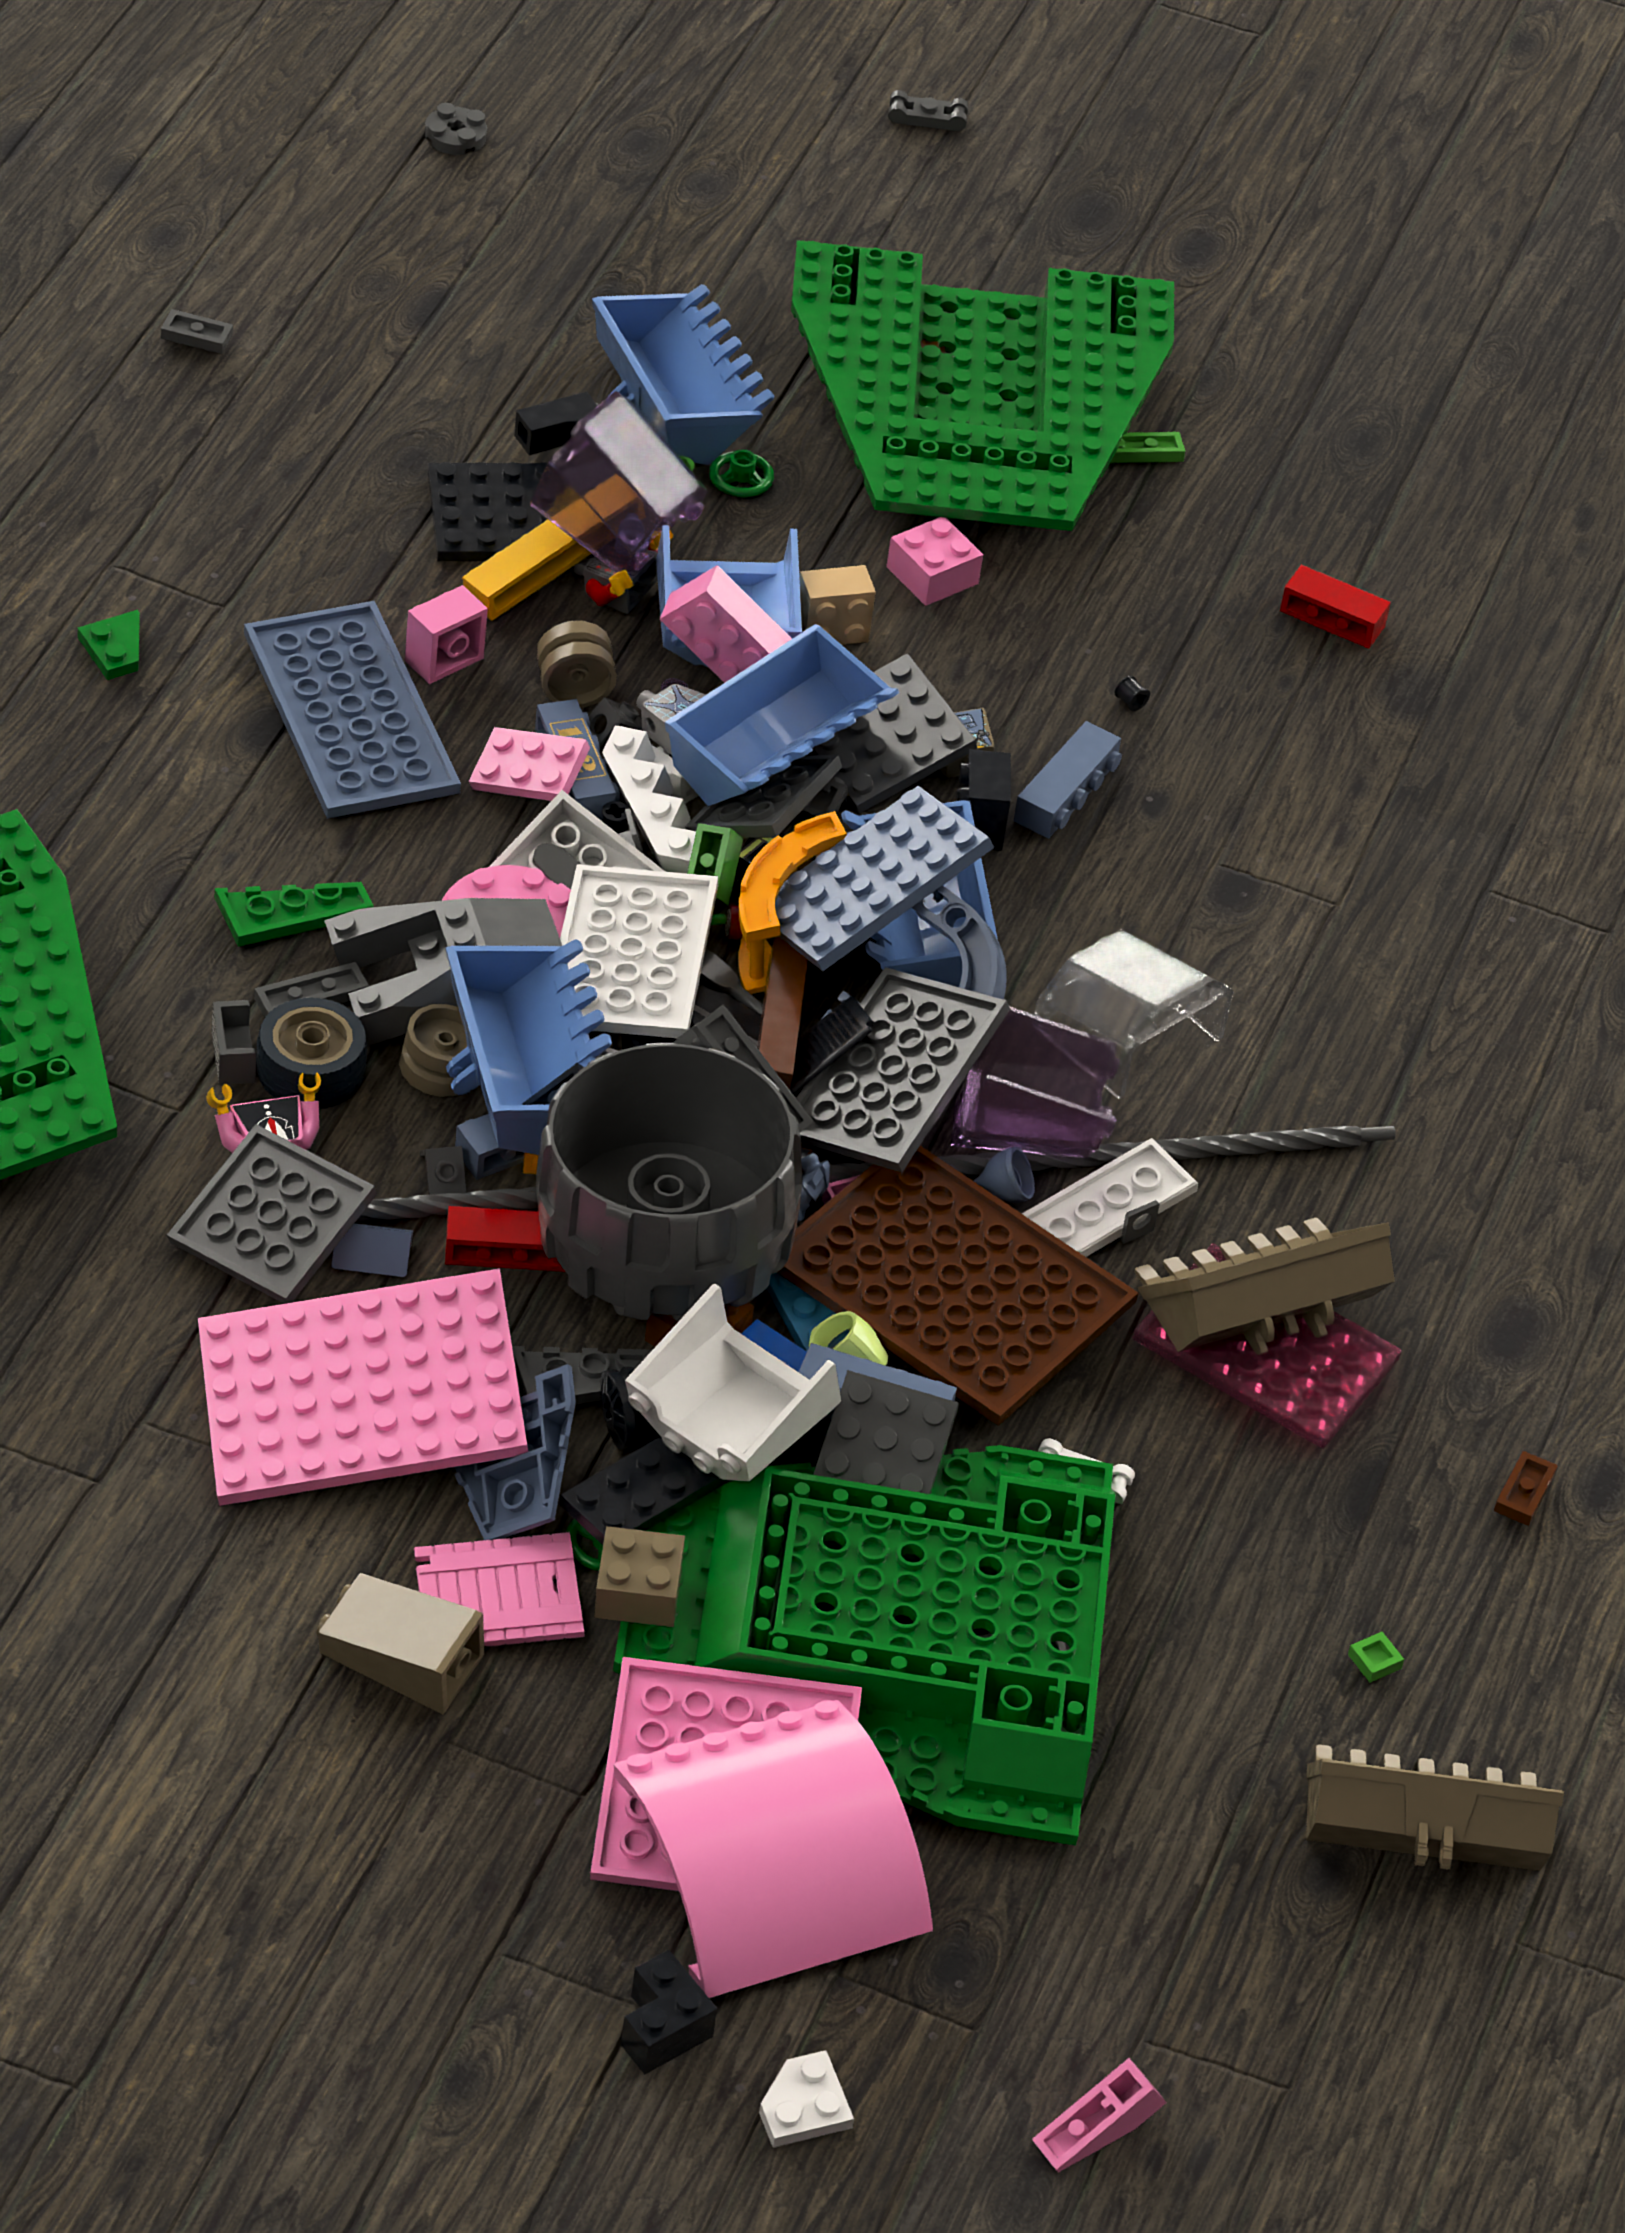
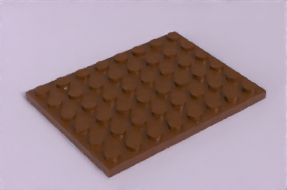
M919 1146L903 1172L875 1164L871 1165L797 1227L789 1259L785 1266L777 1272L833 1312L851 1311L857 1314L873 1328L882 1346L931 1380L957 1387V1398L998 1426L1137 1302L1138 1292L922 1146Z

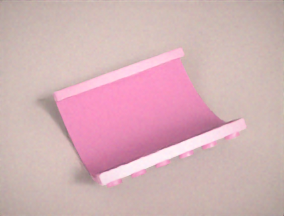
M838 1700L822 1701L814 1707L797 1712H783L776 1718L762 1722H748L740 1728L723 1733H709L702 1739L688 1743H674L663 1750L653 1753L635 1754L627 1760L613 1764L615 1779L630 1796L634 1795L652 1823L668 1858L684 1904L698 1962L688 1966L689 1974L708 1998L933 1931L925 1876L912 1828L898 1790L873 1741L860 1723Z

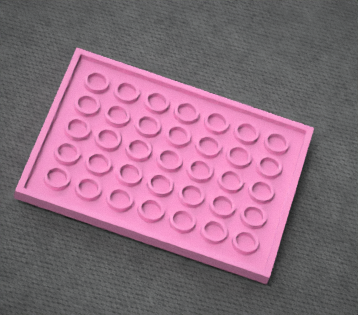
M500 1269L198 1318L219 1506L511 1458L529 1452Z

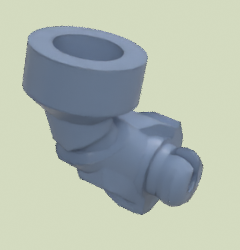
M811 1153L801 1159L804 1172L802 1174L801 1203L797 1223L804 1220L811 1200L816 1201L818 1196L824 1194L829 1185V1161L825 1160L820 1163L815 1153Z

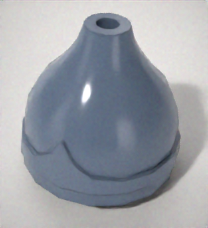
M1017 1146L1006 1148L994 1155L987 1162L983 1172L974 1179L975 1183L1007 1203L1024 1202L1032 1198L1035 1192L1034 1177L1030 1163L1021 1148Z

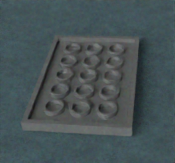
M885 967L860 1003V1006L874 1022L871 1027L872 1032L807 1083L796 1099L814 1121L800 1132L801 1143L903 1172L1010 1011L1007 1001Z

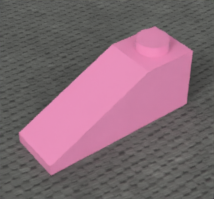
M1128 2058L1032 2140L1059 2173L1135 2130L1167 2102L1140 2069Z

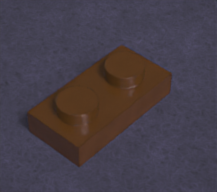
M1522 1451L1496 1501L1494 1512L1529 1526L1556 1474L1558 1465Z

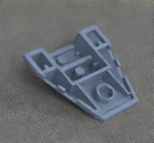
M568 1364L536 1375L537 1391L520 1397L529 1452L511 1458L454 1467L457 1472L455 1474L457 1482L463 1486L470 1501L468 1506L484 1540L504 1539L555 1520L576 1403L572 1366Z

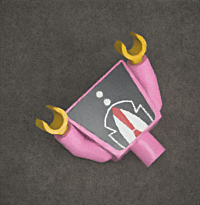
M303 1073L300 1075L298 1089L304 1094V1101H300V1097L297 1095L230 1105V1111H228L227 1103L232 1098L230 1086L227 1084L222 1086L224 1100H218L215 1097L212 1087L206 1098L208 1104L212 1108L217 1109L218 1114L215 1115V1120L222 1145L233 1153L254 1125L257 1124L305 1150L310 1149L319 1131V1101H315V1094L320 1088V1075L316 1073V1086L308 1088L303 1084Z

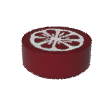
M729 905L726 912L725 939L739 941L743 936L739 922V905Z

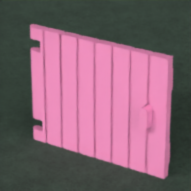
M570 1532L414 1548L415 1561H430V1564L419 1565L416 1568L419 1592L483 1613L484 1646L584 1637L583 1617Z

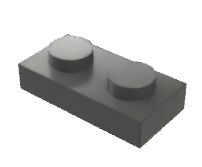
M171 309L161 327V339L223 354L233 335V324Z

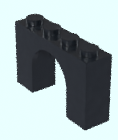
M587 391L516 410L514 436L529 456L559 447L577 446L591 450L601 457V459L595 462L561 471L559 497L566 507L615 474L640 491L642 497H645L646 482L649 480L646 466L639 462L633 454L631 446L624 442L618 434L616 426L609 422L603 414L601 406L594 402Z

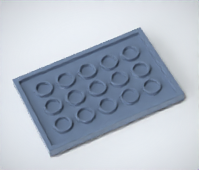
M917 786L913 790L904 793L895 803L885 810L876 813L870 821L857 830L848 833L842 841L819 854L814 861L800 871L794 872L784 881L775 903L776 915L780 923L779 937L821 971H824L984 856L994 846L986 834L924 789Z

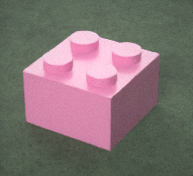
M939 517L892 536L886 567L927 606L979 584L983 554L946 517Z
M462 585L408 610L405 662L428 684H431L484 659L488 608Z

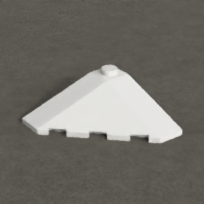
M563 790L489 866L518 865L537 868L533 858L534 850L541 844L550 843L565 850L581 865L665 872Z

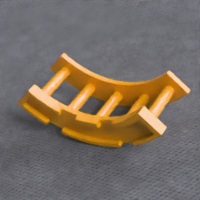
M835 811L813 817L795 825L794 831L783 838L779 835L773 838L754 857L745 872L741 882L739 897V922L743 936L738 952V971L742 987L750 994L765 991L768 963L772 950L766 939L780 936V923L776 915L775 903L784 881L791 874L797 872V867L815 855L817 858L819 854L844 840L847 835Z

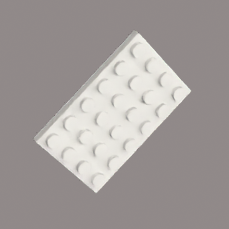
M577 864L560 940L562 946L575 939L582 943L583 951L568 962L567 965L569 969L580 963H586L589 966V976L574 986L576 993L588 986L596 989L597 998L581 1010L583 1016L597 1009L603 1012L604 1022L593 1031L679 1038L690 1029L718 891V876Z

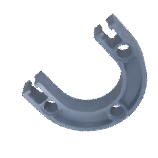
M943 885L932 892L934 895L932 899L937 903L942 899L948 902L942 908L940 914L936 915L929 911L924 905V899L914 905L912 909L921 919L957 945L962 960V977L959 988L1004 999L1007 981L1005 958L997 937L982 917L969 904ZM966 917L963 925L953 928L958 918ZM843 991L837 999L843 1003L850 995ZM829 1009L821 1019H823L830 1012H832V1010Z

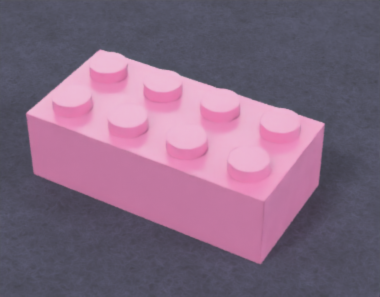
M718 565L670 593L659 619L724 683L792 639Z

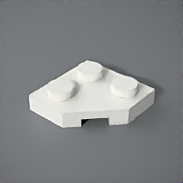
M826 2050L787 2059L761 2102L759 2111L773 2148L852 2129L854 2122L853 2115Z

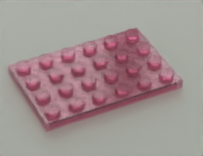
M1212 1243L1207 1248L1208 1252L1217 1262L1226 1260L1218 1245ZM1194 1263V1264L1189 1268V1270H1193V1269L1198 1268V1266L1196 1265V1263ZM1153 1310L1134 1329L1133 1334L1134 1341L1322 1449L1325 1448L1399 1361L1402 1349L1334 1312L1333 1324L1325 1325L1327 1335L1320 1338L1314 1336L1303 1317L1296 1319L1299 1332L1291 1335L1287 1333L1284 1323L1274 1325V1340L1266 1343L1268 1352L1257 1355L1243 1334L1178 1352Z

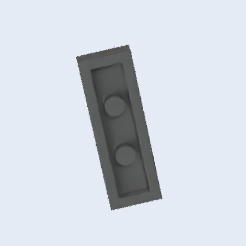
M352 962L255 988L254 999L264 1017H266L278 1005L286 1001L296 1000L297 998H324L340 1004L350 1001L348 993L369 987L357 963Z

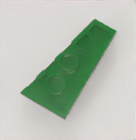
M362 882L315 884L314 889H301L296 887V885H282L281 890L261 891L260 886L245 887V892L228 893V888H215L214 899L238 947L326 927L324 920L357 909L374 907Z

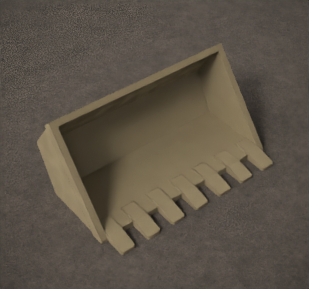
M1318 1218L1308 1219L1303 1222V1226L1310 1237L1301 1239L1289 1225L1276 1228L1275 1230L1277 1237L1282 1243L1279 1246L1274 1247L1262 1233L1248 1236L1247 1241L1254 1250V1253L1245 1254L1235 1241H1229L1219 1246V1249L1226 1258L1225 1261L1217 1262L1207 1249L1193 1251L1191 1257L1198 1266V1268L1189 1270L1179 1257L1175 1256L1164 1259L1163 1265L1170 1275L1168 1277L1161 1278L1149 1264L1136 1267L1134 1272L1143 1285L1138 1287V1291L1143 1299L1148 1302L1178 1352L1243 1334L1257 1355L1268 1352L1266 1343L1274 1340V1325L1284 1323L1287 1333L1291 1335L1299 1332L1296 1319L1303 1317L1315 1337H1324L1327 1335L1325 1325L1333 1324L1334 1321L1333 1308L1371 1298L1395 1282L1389 1236L1391 1235L1389 1222L1330 1233L1328 1228Z

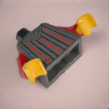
M660 524L650 532L651 538L645 541L641 558L621 553L615 544H606L593 558L587 556L575 564L574 573L584 576L586 595L598 606L607 605L620 612L629 614L658 581L656 558L662 525L666 524ZM669 529L670 540H671V539L673 538V534H672V532H671L670 529Z

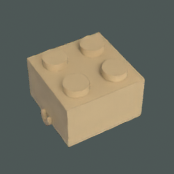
M866 565L800 571L802 632L817 624L841 645L869 642L876 591Z

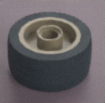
M305 997L290 1000L289 1002L286 1001L266 1015L260 1026L257 1038L256 1065L262 1086L273 1098L299 1095L300 1101H304V1094L298 1089V1081L302 1073L303 1084L308 1088L316 1086L315 1075L316 1073L320 1075V1088L315 1094V1101H319V1109L339 1105L358 1091L366 1070L367 1038L364 1025H362L361 1020H359V1017L354 1012L332 1000Z

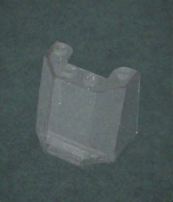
M1120 929L1108 937L1100 938L1087 949L1077 951L1071 955L1037 998L1033 1024L1119 1099L1125 1095L1133 1052L1139 1044L1186 1017H1189L1215 1041L1221 1040L1224 1037L1234 990L1228 985Z

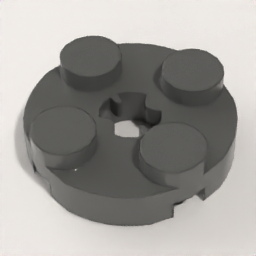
M441 103L437 106V110L432 112L426 119L425 138L426 140L429 138L432 141L433 148L446 154L463 155L466 149L475 147V152L482 148L486 142L487 124L485 122V114L480 110H470L463 107H455L451 103Z

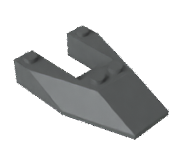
M453 899L363 908L324 920L340 966L356 962L360 968L410 950L412 952L417 967L416 971L348 993L354 1013L359 1017L362 1025H364L367 1047L406 1034L410 1017L420 1008L431 1004H448L458 1007L452 987L451 970L445 947L562 946L546 899Z

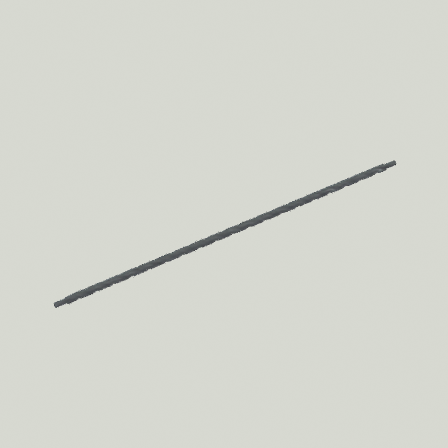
M1333 1126L1309 1128L1300 1131L1280 1130L1255 1132L1246 1135L1226 1134L1201 1136L1192 1139L1173 1138L1155 1141L1174 1160L1208 1158L1219 1154L1236 1156L1261 1154L1273 1150L1289 1152L1315 1150L1326 1146L1339 1148L1360 1146L1361 1142L1395 1140L1396 1133L1394 1126L1369 1128ZM1145 1141L1137 1143L1094 1144L1083 1147L1040 1148L1023 1152L1030 1163L1032 1171L1046 1170L1053 1167H1092L1107 1164ZM999 1152L937 1157L963 1175L974 1176L980 1175L987 1162ZM868 1162L860 1164H830L829 1183L861 1175L873 1164ZM536 1187L473 1191L464 1194L418 1195L407 1198H376L371 1201L356 1222H366L375 1219L421 1218L434 1214L448 1215V1206L508 1210L538 1209Z

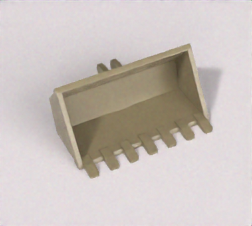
M1317 1745L1315 1761L1307 1764L1308 1803L1306 1840L1414 1854V1863L1419 1866H1425L1428 1856L1439 1857L1438 1861L1441 1869H1450L1451 1861L1454 1859L1541 1871L1552 1855L1559 1806H1562L1564 1792L1562 1790L1537 1787L1536 1774L1531 1772L1520 1773L1519 1785L1503 1783L1502 1770L1499 1768L1488 1767L1485 1772V1780L1469 1778L1468 1765L1463 1763H1453L1451 1776L1435 1774L1434 1761L1431 1759L1420 1758L1417 1763V1771L1400 1769V1756L1395 1754H1385L1383 1767L1366 1765V1752L1363 1750L1351 1749L1349 1762L1332 1760V1747Z

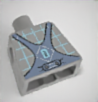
M672 684L658 694L644 690L640 693L636 702L637 707L641 710L642 730L646 731L650 739L672 755L669 733L665 729V721L706 694L679 684Z

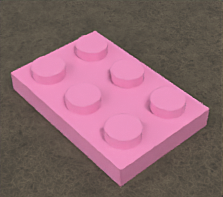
M494 727L469 779V783L472 789L476 791L552 801L561 790L569 795L590 750V746L586 739Z

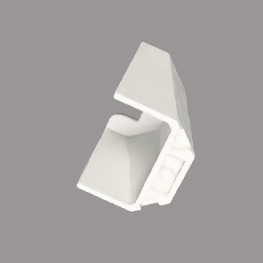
M715 1283L712 1284L625 1380L629 1403L658 1432L664 1444L675 1453L682 1451L692 1458L693 1463L704 1473L709 1474L712 1472L723 1480L750 1481L841 1402L835 1363L827 1360L809 1380L731 1327L727 1322L721 1287Z

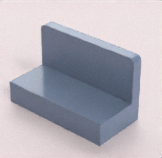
M354 1223L334 1248L332 1267L334 1269L405 1277L407 1275L410 1247L412 1246L413 1230Z

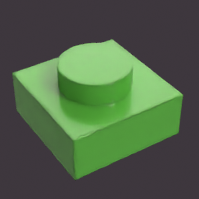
M1383 1632L1350 1645L1348 1656L1370 1683L1402 1669L1404 1658Z

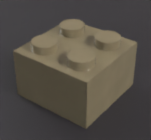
M606 1526L596 1587L595 1618L674 1627L683 1567L685 1536Z

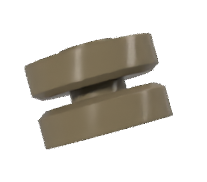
M586 621L561 623L544 633L538 642L537 660L541 670L542 688L547 698L551 701L558 702L577 699L580 708H585L599 703L604 697L609 696L615 687L617 673L612 658L611 641L606 631L597 624Z
M431 1004L418 1009L410 1017L399 1066L402 1076L409 1084L423 1093L439 1097L458 1095L454 1093L450 1084L454 1078L450 1077L446 1070L449 1061L467 1047L465 1029L457 1006Z

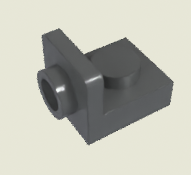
M833 776L801 810L800 814L809 818L834 811L837 814L841 804H847L849 800L847 785H845L842 779Z

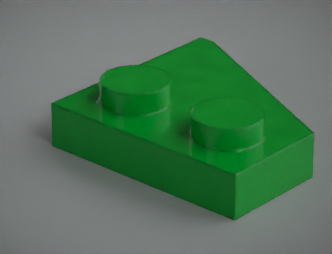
M138 609L78 627V639L106 680L138 671L140 612Z

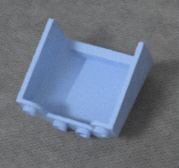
M662 525L656 558L660 616L670 593L718 565L792 639L802 633L797 529H790L784 560L778 563L670 560L669 525ZM661 622L663 647L693 665L708 667Z

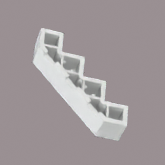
M615 725L602 751L605 762L610 770L611 778L617 783L624 802L630 808L632 816L638 824L651 852L658 861L660 868L665 872L687 874L696 831L686 830L685 828L691 819L684 799L671 796L674 789L665 765L653 763L656 756L647 732Z

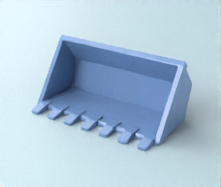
M704 284L688 294L600 296L592 298V306L596 316L597 339L621 378V383L608 395L605 403L609 411H614L612 415L616 423L619 424L625 423L641 412L668 458L686 456L692 459L694 463L710 465L740 435L763 416L761 411L774 400V395L769 389L764 390L754 398L751 397L750 393L763 382V377L759 372L756 371L745 379H740L739 376L753 362L749 355L743 354L732 363L729 361L728 358L742 345L739 338L734 336L721 345L718 343V340L731 329L730 323L726 319H722L710 328L707 325L720 312L718 304L711 302L702 309H697L696 306L710 293Z
M814 624L665 721V729L669 733L673 766L705 804L710 806L741 795L750 789L764 784L769 780V776L785 770L791 766L790 763L806 756L813 751V747L830 740L835 736L834 733L857 722L856 719L872 712L878 708L877 705L893 698L900 692L897 688L889 687L822 627Z
M962 800L943 803L975 826L970 801ZM845 810L841 813V816L846 825L853 830H857L870 821L876 813L858 816ZM979 858L943 884V886L969 904L982 917L997 937L982 859ZM931 893L924 898V905L929 911L938 915L948 902L942 899L937 903L932 899L934 895ZM912 908L871 936L877 944L871 941L865 944L867 954L880 963L882 970L886 967L956 987L960 985L962 960L957 945L921 919ZM966 917L958 918L953 928L963 925Z
M575 939L563 946L445 947L451 970L452 987L467 1042V1047L453 1057L446 1066L447 1073H449L450 1077L454 1078L452 1083H450L452 1090H454L455 1094L463 1095L481 1085L498 1148L539 1155L541 1134L547 1125L549 1105H522V1103L574 1064L578 1063L586 1067L589 1062L595 1060V1057L612 1044L610 1035L606 1033L591 1040L589 1038V1033L605 1020L602 1011L597 1009L585 1016L582 1015L581 1010L597 998L596 989L588 986L576 993L574 986L589 976V966L586 963H580L569 969L567 965L568 962L583 951L582 943Z

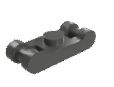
M902 90L893 91L890 95L888 118L893 123L961 131L967 126L969 106L968 102L963 98H956L950 102L933 98L911 97Z

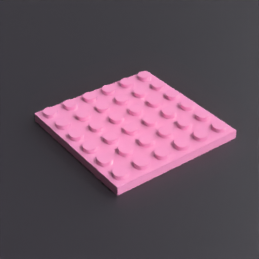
M623 1657L590 1880L679 1891L670 1863L652 1823L634 1795L630 1796L615 1779L614 1763L627 1760L635 1754H649L660 1751L674 1743L684 1744L702 1739L709 1733H723L737 1729L748 1722H762L776 1718L783 1712H797L811 1708L822 1701L838 1700L858 1721L862 1687Z

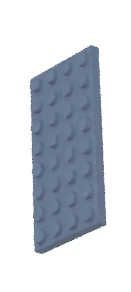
M375 601L244 624V636L327 819L460 793L461 782Z

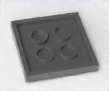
M847 1370L840 1391L841 1402L835 1407L813 1475L931 1494L959 1407L958 1402Z

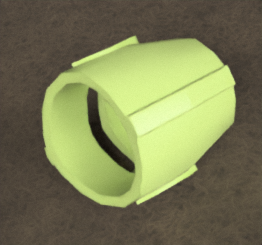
M851 1311L836 1313L819 1323L811 1331L809 1346L811 1343L828 1347L829 1343L836 1336L848 1329V1335L833 1347L834 1350L865 1358L885 1366L887 1365L888 1354L876 1336L877 1334L867 1322Z

